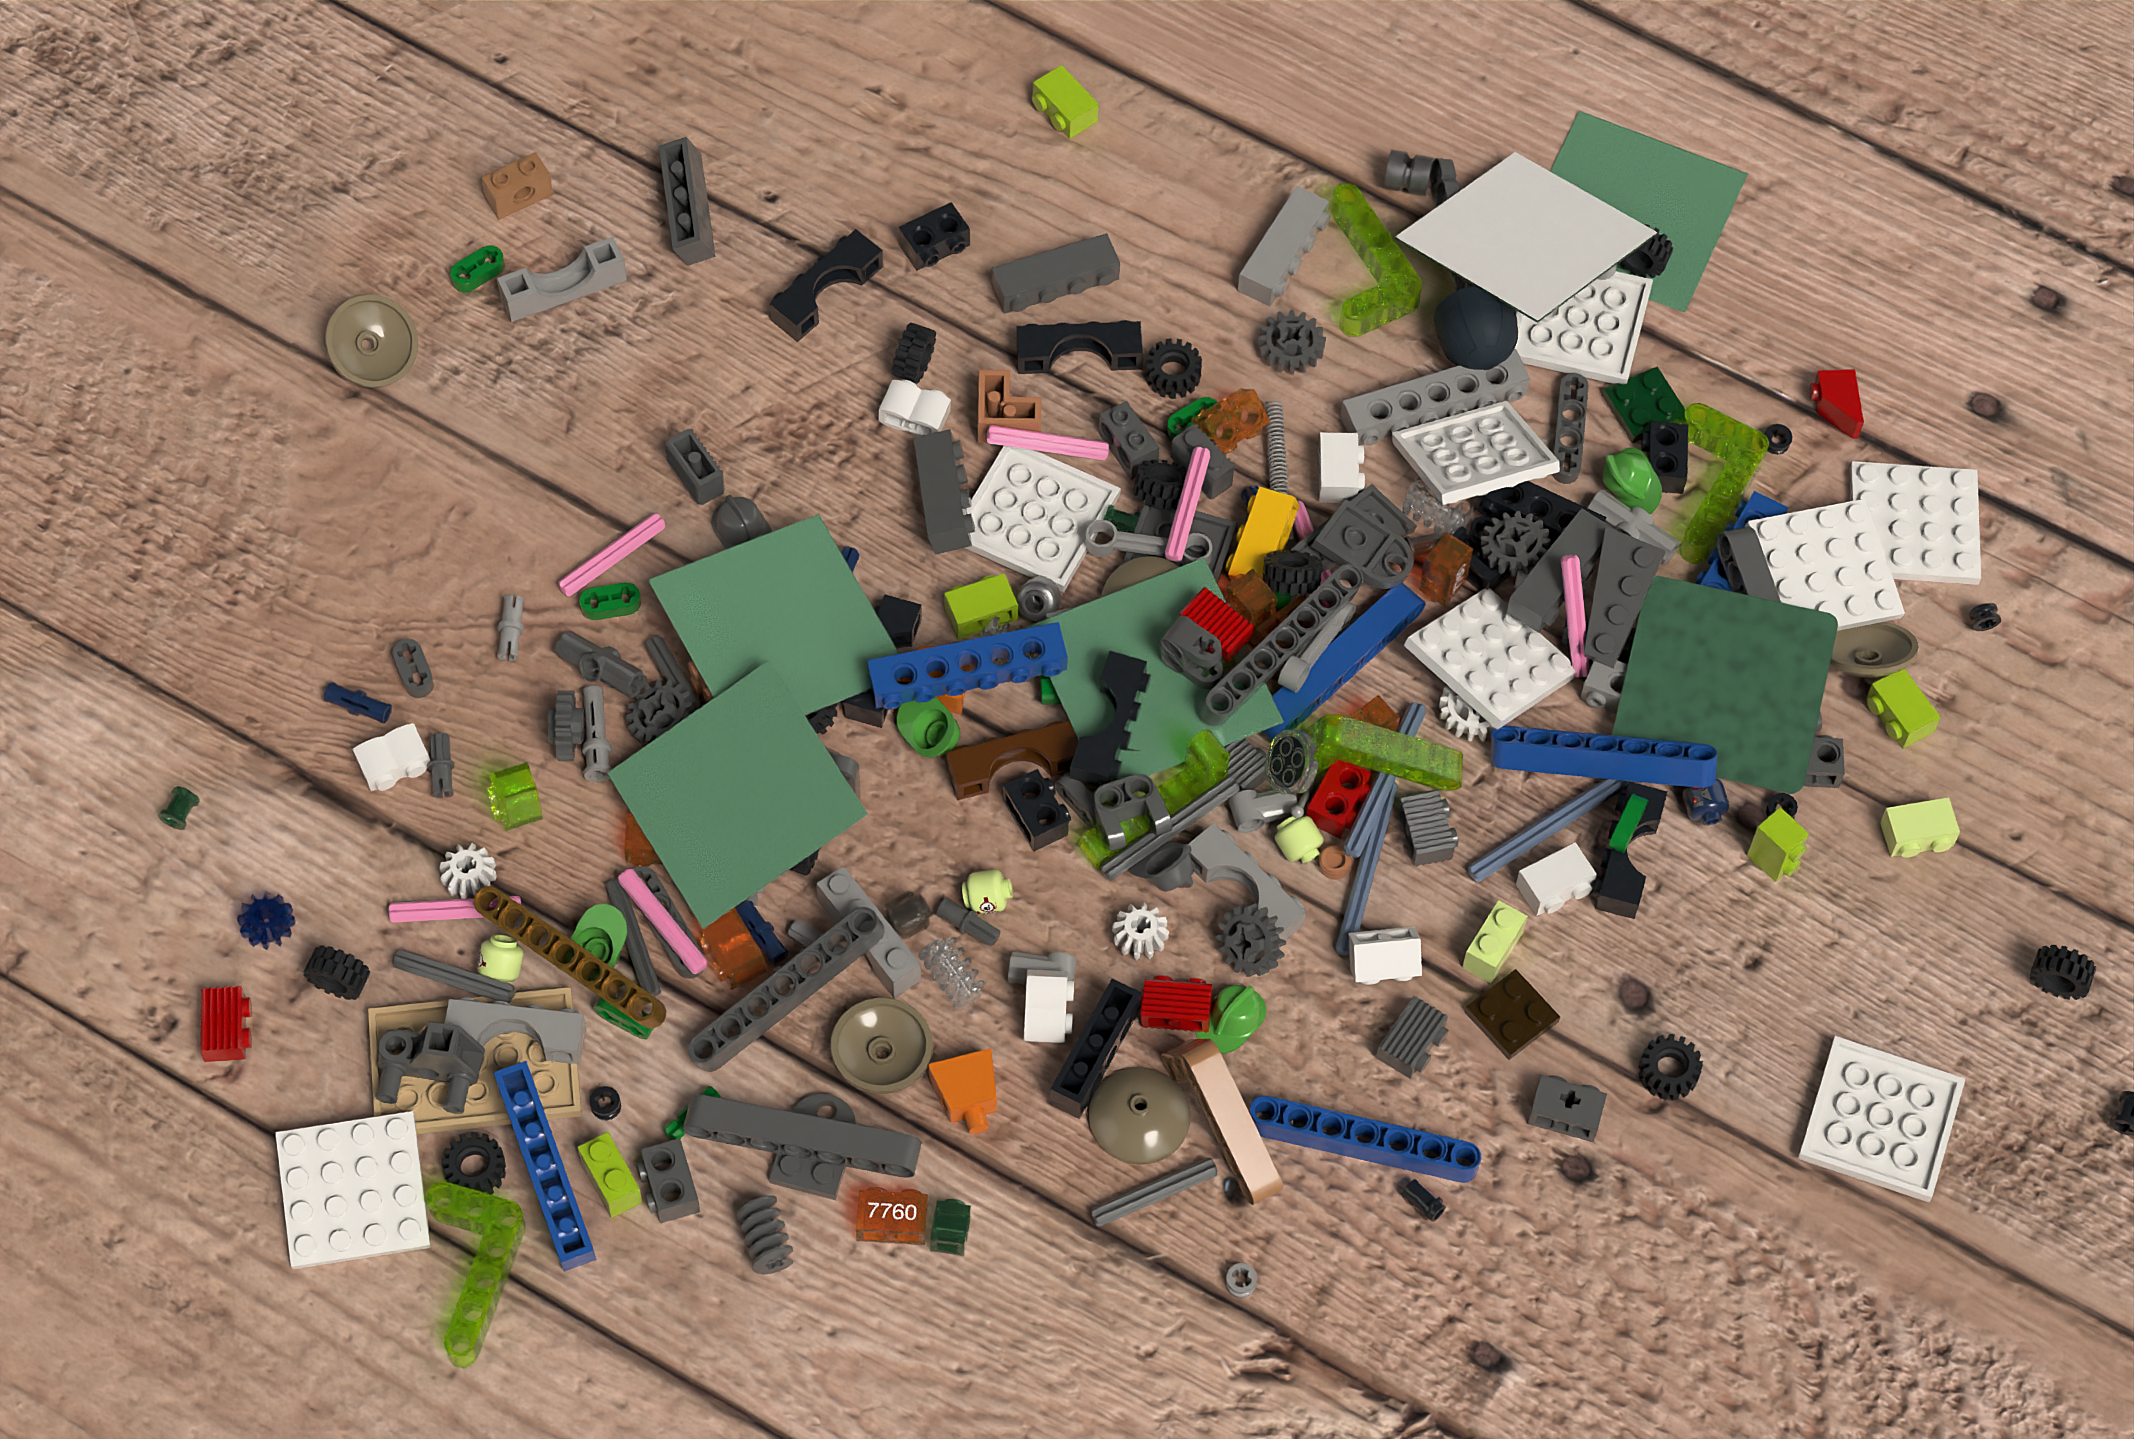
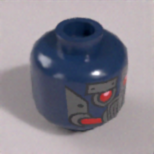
M1716 779L1712 786L1706 788L1686 787L1682 792L1689 818L1696 822H1703L1705 826L1720 822L1722 820L1721 816L1729 809V801L1724 785L1718 779Z

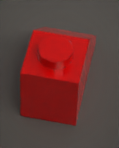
M1855 369L1818 370L1815 382L1810 384L1809 389L1810 400L1815 401L1817 414L1850 438L1858 439L1864 419Z

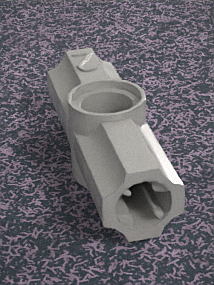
M1604 490L1599 491L1588 506V509L1607 517L1605 523L1613 527L1614 530L1665 550V555L1661 562L1663 566L1668 564L1680 546V541L1654 525L1652 517L1644 509L1636 506L1629 508Z

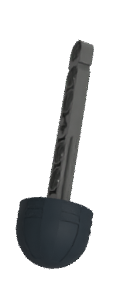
M1435 158L1432 163L1430 177L1433 192L1435 193L1436 206L1438 207L1458 193L1460 188L1455 180L1457 175L1453 160ZM1451 270L1456 292L1447 296L1437 306L1434 313V322L1440 345L1446 357L1456 366L1460 365L1473 370L1493 369V367H1496L1510 357L1517 344L1518 326L1515 308Z

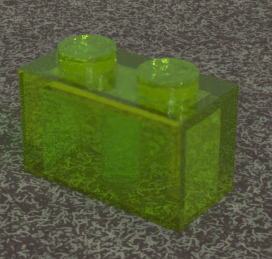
M527 762L489 774L491 787L486 788L490 800V808L495 822L501 820L505 831L543 819L538 790Z

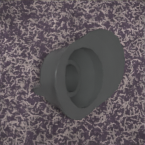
M728 495L725 502L712 515V527L726 551L773 533L756 504L745 497H732Z
M1168 841L1129 868V871L1136 877L1148 879L1159 890L1164 892L1178 887L1190 888L1193 885L1191 875L1194 872V864L1190 857L1191 846Z

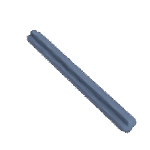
M1416 702L1409 704L1343 845L1345 855L1354 858L1361 855L1424 719L1426 708L1423 704Z
M1603 779L1470 864L1467 870L1468 874L1475 882H1480L1627 788L1629 781Z
M1394 782L1361 853L1335 950L1339 955L1350 957L1349 933L1359 932L1397 793L1398 785L1396 782Z

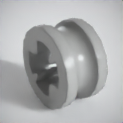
M1237 1263L1231 1266L1226 1275V1289L1232 1296L1237 1298L1250 1296L1255 1291L1257 1284V1273L1254 1268L1245 1263ZM1240 1274L1246 1275L1249 1285L1246 1286L1243 1283V1287L1236 1286L1234 1276L1237 1275L1240 1278Z

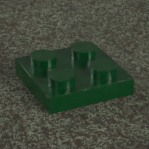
M1658 366L1628 378L1627 384L1616 383L1603 389V398L1632 443L1641 440L1643 433H1648L1651 421L1678 424L1687 421V411Z

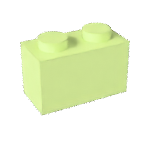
M1949 797L1888 807L1885 809L1880 821L1890 857L1902 855L1904 858L1918 855L1920 852L1930 850L1944 852L1954 847L1960 834Z
M1498 900L1466 951L1462 968L1492 984L1522 936L1528 916Z

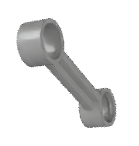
M1096 520L1090 523L1086 529L1085 546L1092 555L1098 557L1108 556L1115 550L1165 557L1169 538L1117 531L1111 522ZM1097 532H1104L1112 537V541L1100 545L1094 543L1090 537ZM1189 534L1185 549L1197 545L1203 547L1207 554L1200 558H1193L1187 555L1184 550L1181 563L1187 566L1205 559L1207 565H1209L1212 557V542L1203 534Z
M1349 602L1300 650L1297 656L1292 655L1288 659L1280 673L1278 684L1295 693L1301 689L1315 662L1338 633L1342 634L1350 624L1356 610V605Z

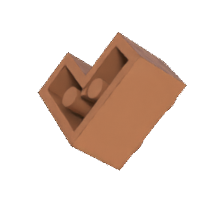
M979 370L978 443H988L986 434L990 425L1041 432V397H1010V370Z

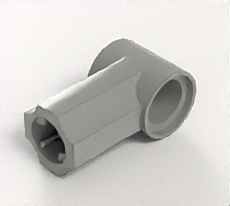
M1291 787L1258 794L1254 790H1243L1237 792L1228 800L1237 830L1241 833L1256 831L1263 827L1266 822L1292 817L1291 809L1297 805V798Z
M1012 952L1008 982L1026 985L1027 970L1068 971L1067 981H1074L1077 960L1072 955L1060 952L1051 953L1048 957Z

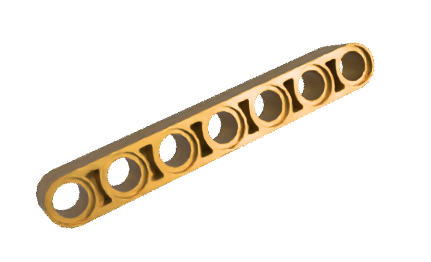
M486 886L476 893L474 907L479 914L646 1028H656L664 1022L667 1012L665 1005L611 966L497 888ZM498 898L497 907L489 911L490 903ZM524 916L522 924L514 929L516 919ZM549 933L548 941L544 945L539 946L541 937ZM574 950L573 959L565 964L566 955ZM600 968L599 977L594 981H590L591 973L595 969ZM622 986H626L625 994L621 998L616 999L617 990ZM652 1003L651 1012L647 1016L642 1017L643 1008L647 1004Z

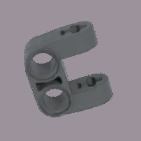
M1183 615L1179 616L1159 641L1161 658L1173 671L1183 675L1199 687L1211 690L1223 679V666L1220 662L1222 658L1220 640L1197 625L1190 618ZM1211 646L1213 648V654L1208 653L1203 649H1208ZM1201 667H1203L1205 671H1210L1211 669H1214L1215 676L1209 674L1206 676V678L1203 677V670L1201 669Z
M1134 774L1104 784L1096 790L1093 813L1101 837L1109 852L1126 847L1124 832L1120 824L1122 821L1145 814L1155 836L1172 831V822L1168 810L1153 780L1149 776ZM1140 791L1145 793L1146 796L1136 797L1132 793ZM1112 802L1115 806L1108 808L1104 807L1102 803Z

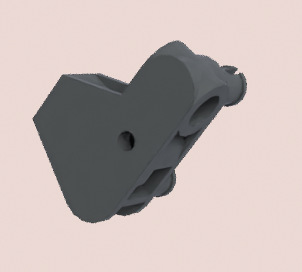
M429 1021L418 1033L388 1030L379 1042L380 1055L377 1066L382 1071L375 1097L383 1103H396L402 1076L448 1082L449 1086L443 1109L450 1113L462 1114L465 1111L469 1086L476 1084L478 1081L485 1049L463 1028L457 1025ZM396 1050H403V1052L398 1055H392V1053Z

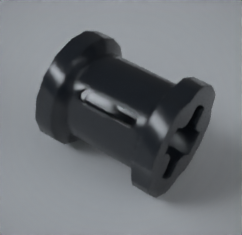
M2124 1091L2121 1092L2119 1097L2121 1104L2118 1112L2112 1116L2109 1124L2115 1131L2121 1134L2134 1136V1092Z

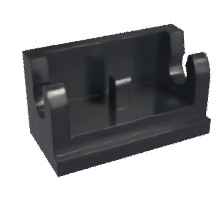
M1461 526L1442 541L1439 557L1458 574L1461 573L1460 575L1479 592L1483 589H1491L1493 591L1509 577L1510 571L1506 569L1503 574H1500L1498 565L1490 568L1488 559H1483L1482 549L1468 538L1466 534L1468 530Z

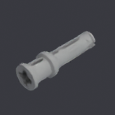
M593 685L583 689L587 741L582 746V752L586 756L587 764L584 770V778L587 781L598 783L611 779L609 773L613 771V768L609 766V754L612 752V748L606 739L604 691L602 687Z

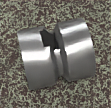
M1391 149L1384 188L1396 191L1407 188L1411 194L1426 196L1433 157L1416 154L1413 158H1410L1408 152Z

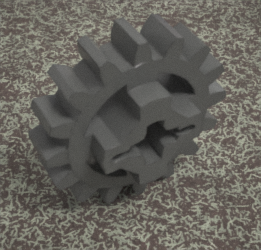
M1293 310L1289 311L1288 316L1277 312V320L1268 317L1266 326H1261L1260 336L1258 338L1261 358L1268 357L1267 365L1269 367L1277 364L1278 372L1280 373L1284 368H1289L1290 375L1294 374L1295 368H1299L1305 373L1307 364L1316 367L1317 358L1322 359L1326 342V337H1323V327H1316L1317 319L1312 318L1307 321L1305 319V312H1302L1297 317ZM1273 337L1275 338V347L1273 346L1271 341ZM1308 338H1310L1312 342L1311 347L1309 346V341L1307 340Z
M1517 511L1515 517L1512 518L1507 513H1503L1502 521L1493 518L1492 527L1485 526L1484 536L1481 537L1483 559H1488L1489 567L1492 568L1498 565L1500 574H1503L1506 569L1511 570L1512 576L1517 574V570H1522L1525 575H1528V568L1531 566L1534 568L1551 547L1549 530L1543 529V521L1533 522V514H1528L1526 518H1521L1520 511Z
M659 679L656 680L654 688H651L648 684L644 686L645 693H639L635 696L637 699L636 703H628V708L632 713L626 715V719L630 723L628 726L629 730L642 745L644 743L650 745L696 713L697 708L693 704L695 699L683 684L676 685L673 680L669 679L664 686ZM676 700L679 701L680 709L678 708ZM644 719L645 723L647 724V728L644 727Z
M558 690L556 708L548 710L549 744H556L558 761H574L576 744H582L584 740L583 708L576 707L574 690Z
M1256 903L1247 906L1242 904L1235 907L1234 910L1225 913L1226 920L1218 924L1224 931L1216 936L1219 941L1224 943L1219 952H1226L1228 957L1225 963L1230 964L1234 962L1236 964L1235 972L1239 973L1245 970L1246 977L1255 974L1261 976L1268 973L1269 970L1278 966L1277 960L1285 955L1279 949V947L1286 945V941L1279 938V934L1284 931V928H1276L1275 922L1278 917L1275 915L1269 918L1267 916V907L1258 910Z

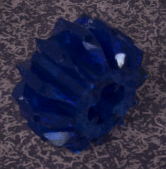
M267 891L264 893L263 899H258L257 896L252 894V904L242 903L241 910L243 914L237 917V922L241 926V936L244 939L249 938V943L253 947L262 943L263 948L267 950L271 942H275L276 945L281 947V937L291 938L292 931L290 927L296 924L295 917L292 915V905L289 902L284 903V898L280 894L273 899Z

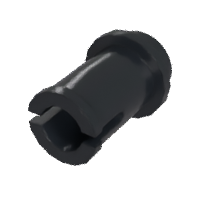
M1416 1179L1412 1180L1401 1193L1403 1198H1406L1423 1213L1422 1218L1424 1220L1429 1219L1431 1222H1434L1446 1209V1206L1442 1204L1443 1199L1440 1197L1435 1198Z

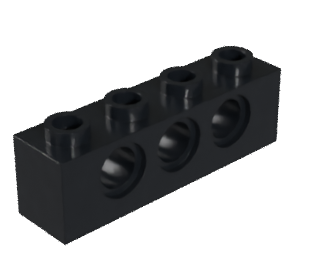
M1530 481L1518 483L1513 487H1504L1490 491L1485 495H1476L1473 509L1477 510L1482 516L1496 518L1499 521L1503 520V513H1507L1510 518L1515 517L1517 511H1520L1521 518H1526L1528 514H1541L1543 517L1533 515V522L1543 521V529L1549 530L1551 546L1564 531L1561 527H1567L1582 508L1603 522H1606L1607 518ZM1505 500L1513 501L1514 504L1506 503Z
M1113 978L1111 979L1050 1088L1049 1105L1078 1119L1081 1118L1141 1009L1142 992Z

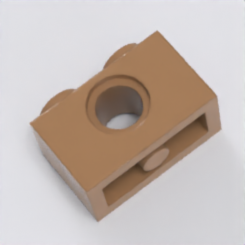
M536 152L481 177L484 197L498 220L553 195L550 173Z

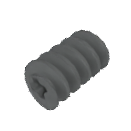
M773 1195L749 1200L740 1207L737 1213V1219L742 1224L741 1232L746 1236L744 1240L745 1245L749 1248V1258L754 1261L752 1263L753 1270L757 1274L762 1275L779 1272L793 1264L792 1259L785 1258L793 1252L792 1246H781V1244L789 1240V1235L787 1233H777L785 1227V1223L782 1220L774 1221V1219L781 1215V1210L779 1208H770L777 1203V1197Z

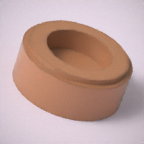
M1331 845L1323 849L1318 862L1320 872L1332 880L1342 879L1348 875L1352 865V857L1344 854V848L1339 845Z

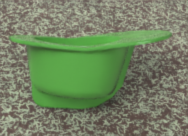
M1634 447L1626 448L1615 455H1607L1605 457L1606 463L1603 468L1602 478L1608 490L1614 494L1617 500L1629 508L1640 507L1649 515L1652 514L1659 506L1662 497V486L1646 455Z
M934 697V699L923 703L916 701L906 702L898 710V729L905 740L921 756L926 758L946 755V752L952 751L957 747L960 727L950 711L938 698Z
M597 904L589 908L581 917L571 940L614 968L618 963L620 951L627 936V922L622 912L615 906ZM574 950L566 955L565 964L573 959ZM600 968L595 969L591 973L590 981H594L599 977Z
M1237 984L1227 986L1212 1000L1209 1032L1195 1031L1197 1039H1211L1221 1054L1235 1051L1246 1042L1266 1017L1264 999L1250 985L1248 987Z

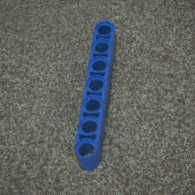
M1404 583L1391 588L1328 645L1310 669L1306 681L1297 693L1282 687L1271 697L1284 723L1261 732L1273 743H1277L1280 739L1288 736L1285 734L1292 733L1422 613L1426 602Z
M1502 726L1498 730L1493 729L1491 732V763L1493 766L1501 769L1706 788L1716 782L1717 750L1707 744L1516 726Z
M1271 1096L1257 1097L1250 1105L1249 1113L1260 1136L1268 1139L1461 1183L1469 1182L1475 1178L1481 1162L1479 1148L1468 1141ZM1260 1112H1266L1270 1114L1272 1118L1269 1120H1261L1256 1116V1114ZM1292 1120H1300L1305 1124V1126L1302 1128H1295L1289 1122ZM1332 1127L1338 1131V1134L1329 1136L1323 1132V1129ZM1366 1135L1372 1141L1370 1143H1361L1356 1137ZM1400 1143L1405 1147V1150L1395 1151L1390 1147V1144ZM1426 1150H1432L1436 1152L1439 1157L1435 1159L1427 1158L1423 1154V1152ZM1466 1158L1472 1165L1468 1167L1462 1166L1456 1160Z

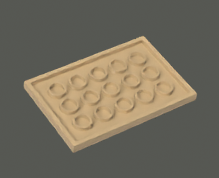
M571 987L519 992L515 993L510 1004L518 1007L539 1005L546 1010L560 1011L564 1008L573 1009ZM484 996L472 997L482 1003L492 1004L494 1001H497ZM449 1000L368 1008L374 1117L413 1111L417 1134L511 1124L493 1072L527 1061L547 1120L582 1116L578 1064L546 1061L540 1044L532 1037L518 1032L500 1034L485 1044L478 1081L476 1084L469 1086L465 1111L462 1114L450 1113L443 1109L449 1083L402 1076L396 1103L388 1104L377 1100L375 1096L378 1092L382 1071L377 1066L380 1055L379 1042L382 1036L388 1030L418 1033L429 1021L444 1024ZM396 1050L392 1053V1055H398L402 1053L403 1050Z

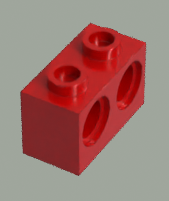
M1336 756L1307 807L1306 816L1312 818L1318 829L1341 839L1346 828L1351 830L1359 813L1356 810L1360 802H1364L1369 792L1371 772ZM1350 783L1354 785L1355 788L1347 789L1343 787L1341 784ZM1337 809L1341 813L1333 815L1330 814L1327 810Z

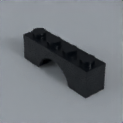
M857 229L848 236H843L837 242L835 248L827 255H821L812 268L805 274H799L789 288L784 292L777 293L770 303L771 321L796 342H799L819 324L818 305L816 303L818 295L825 288L836 283L849 282L861 286L883 268V250Z
M1121 320L1110 323L1091 321L1083 324L1061 322L1055 325L1027 324L1025 326H1017L1018 374L1049 373L1058 358L1074 351H1087L1098 355L1107 363L1111 371L1142 370L1143 345L1141 321Z
M885 594L881 606L876 604L873 612L895 650L912 647L922 621V604ZM872 689L841 701V704L845 707V718L879 728L883 727L889 709L884 707L876 708Z
M1109 651L1100 677V693L1112 703L1116 714L1112 723L1102 732L1092 736L1080 737L1070 765V779L1098 787L1110 783L1111 779L1117 780L1122 761L1118 760L1121 750L1127 751L1131 740L1132 732L1128 731L1130 722L1137 721L1142 703L1137 702L1140 692H1147L1151 680V674L1147 673V661Z
M1629 781L1626 793L1619 792L1615 811L1621 812L1619 820L1633 793L1648 800L1630 843L1639 837L1656 834L1668 791ZM1612 820L1607 839L1611 840L1619 821ZM1605 848L1600 867L1605 868L1606 872L1604 878L1597 877L1593 896L1599 897L1596 909L1635 919L1646 876L1632 865L1627 849L1623 854L1612 848Z

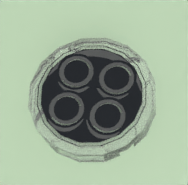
M1284 730L1276 735L1269 745L1266 754L1265 771L1269 784L1276 792L1282 795L1303 793L1314 781L1318 769V760H1314V751L1317 752V749L1310 735L1299 730Z

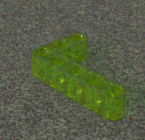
M1351 183L1337 185L1333 191L1331 214L1379 284L1348 298L1342 305L1340 330L1349 337H1358L1414 312L1420 304L1423 283L1359 188Z
M1693 403L1686 408L1682 424H1688V442L1727 461L1686 528L1680 547V555L1685 561L1698 564L1703 562L1716 543L1718 534L1723 532L1762 467L1769 441L1762 432L1705 404ZM1720 495L1727 496L1728 499L1722 498ZM1706 519H1712V520H1714L1715 522H1710V521H1708V520H1706ZM1691 542H1697L1701 545H1694Z
M1337 714L1325 715L1298 734L1297 737H1294L1300 741L1305 753V767L1299 780L1311 779L1336 761L1342 760L1439 790L1453 791L1462 787L1463 754L1460 751Z
M1210 729L1200 731L1188 742L1184 770L1156 787L1170 816L1228 776L1230 754ZM1145 814L1120 822L1126 840V847L1151 830ZM1097 825L1081 836L1077 843L1078 847L1098 871L1101 870L1100 866L1102 863L1125 848L1109 852Z
M438 1182L429 1188L426 1195L431 1216L440 1223L483 1235L444 1338V1347L450 1363L457 1368H467L476 1362L523 1239L526 1224L522 1208L514 1201L452 1183ZM442 1198H449L452 1200L451 1203L445 1207H438L435 1205L437 1201H439ZM481 1207L485 1209L479 1216L468 1215L469 1211L473 1208ZM506 1217L517 1218V1221L510 1226L500 1224ZM495 1248L506 1250L499 1257L489 1256V1253ZM484 1279L494 1281L489 1288L480 1289L477 1287L478 1283ZM471 1311L482 1312L477 1320L470 1321L465 1319V1316ZM465 1342L470 1344L465 1352L457 1353L453 1351V1348L458 1343Z

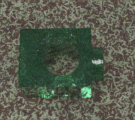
M958 1199L937 1200L930 1236V1251L959 1256L965 1255L971 1221V1205H965L963 1201Z

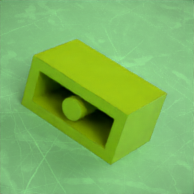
M1063 65L1058 66L1033 82L1032 101L1034 106L1040 112H1044L1051 119L1054 128L1059 132L1062 131L1069 139L1098 122L1099 103Z
M1005 573L997 576H986L979 582L967 586L958 585L944 593V609L958 640L1018 620V603Z
M1905 669L1874 682L1866 697L1870 711L1880 717L1885 724L1890 738L1897 740L1902 749L1934 733L1941 718Z
M1780 807L1757 827L1747 856L1776 882L1784 874L1789 877L1801 865L1799 859L1807 850L1805 843L1809 833Z
M609 1132L577 1147L580 1163L611 1219L642 1203L640 1188Z

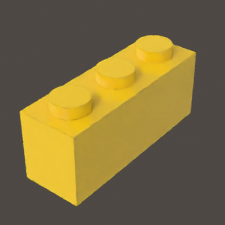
M1260 486L1256 496H1251L1247 507L1249 517L1246 525L1242 524L1237 534V542L1239 544L1236 553H1232L1229 556L1226 565V571L1233 584L1269 594L1270 588L1266 589L1262 585L1264 557H1267L1269 553L1273 554L1274 551L1283 553L1300 507L1294 496Z

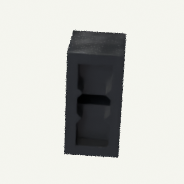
M950 202L898 227L899 246L916 271L924 267H931L937 264L939 260L951 254L961 253L966 247L970 246V228L953 203Z
M1651 421L1648 433L1642 434L1641 451L1646 452V457L1661 483L1662 493L1683 494L1688 474V424ZM1659 469H1663V470H1666V471H1668V472H1667V473L1661 472Z
M1038 769L1003 785V801L1033 852L1068 836L1069 822L1071 821L1067 807L1063 803L1059 805L1054 797L1056 793L1053 784L1049 778H1043ZM1027 793H1034L1038 797L1034 799H1028L1024 797V795ZM1042 819H1050L1053 821V823L1050 825L1041 824L1039 821Z

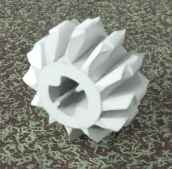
M471 843L468 850H463V847L458 844L456 847L457 853L454 854L447 851L445 855L446 862H441L440 871L443 873L440 877L442 885L448 886V892L451 896L460 892L461 899H466L469 894H473L475 897L481 888L491 886L490 882L496 881V871L493 870L496 867L495 860L492 857H488V851L485 847L477 851L476 845Z
M1145 902L1138 910L1130 904L1128 906V913L1120 911L1117 914L1118 922L1113 923L1112 932L1116 934L1114 936L1115 946H1122L1124 956L1131 951L1134 952L1136 961L1140 958L1141 953H1144L1151 959L1154 953L1153 950L1161 952L1164 949L1163 941H1166L1169 936V931L1166 929L1167 919L1166 917H1159L1157 907L1147 911ZM1140 929H1141V930H1144L1143 933H1137V932H1138V930H1140Z

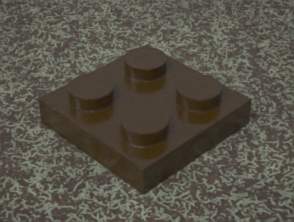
M1517 969L1513 970L1465 1008V1013L1508 1060L1512 1059L1560 1020L1559 1014Z

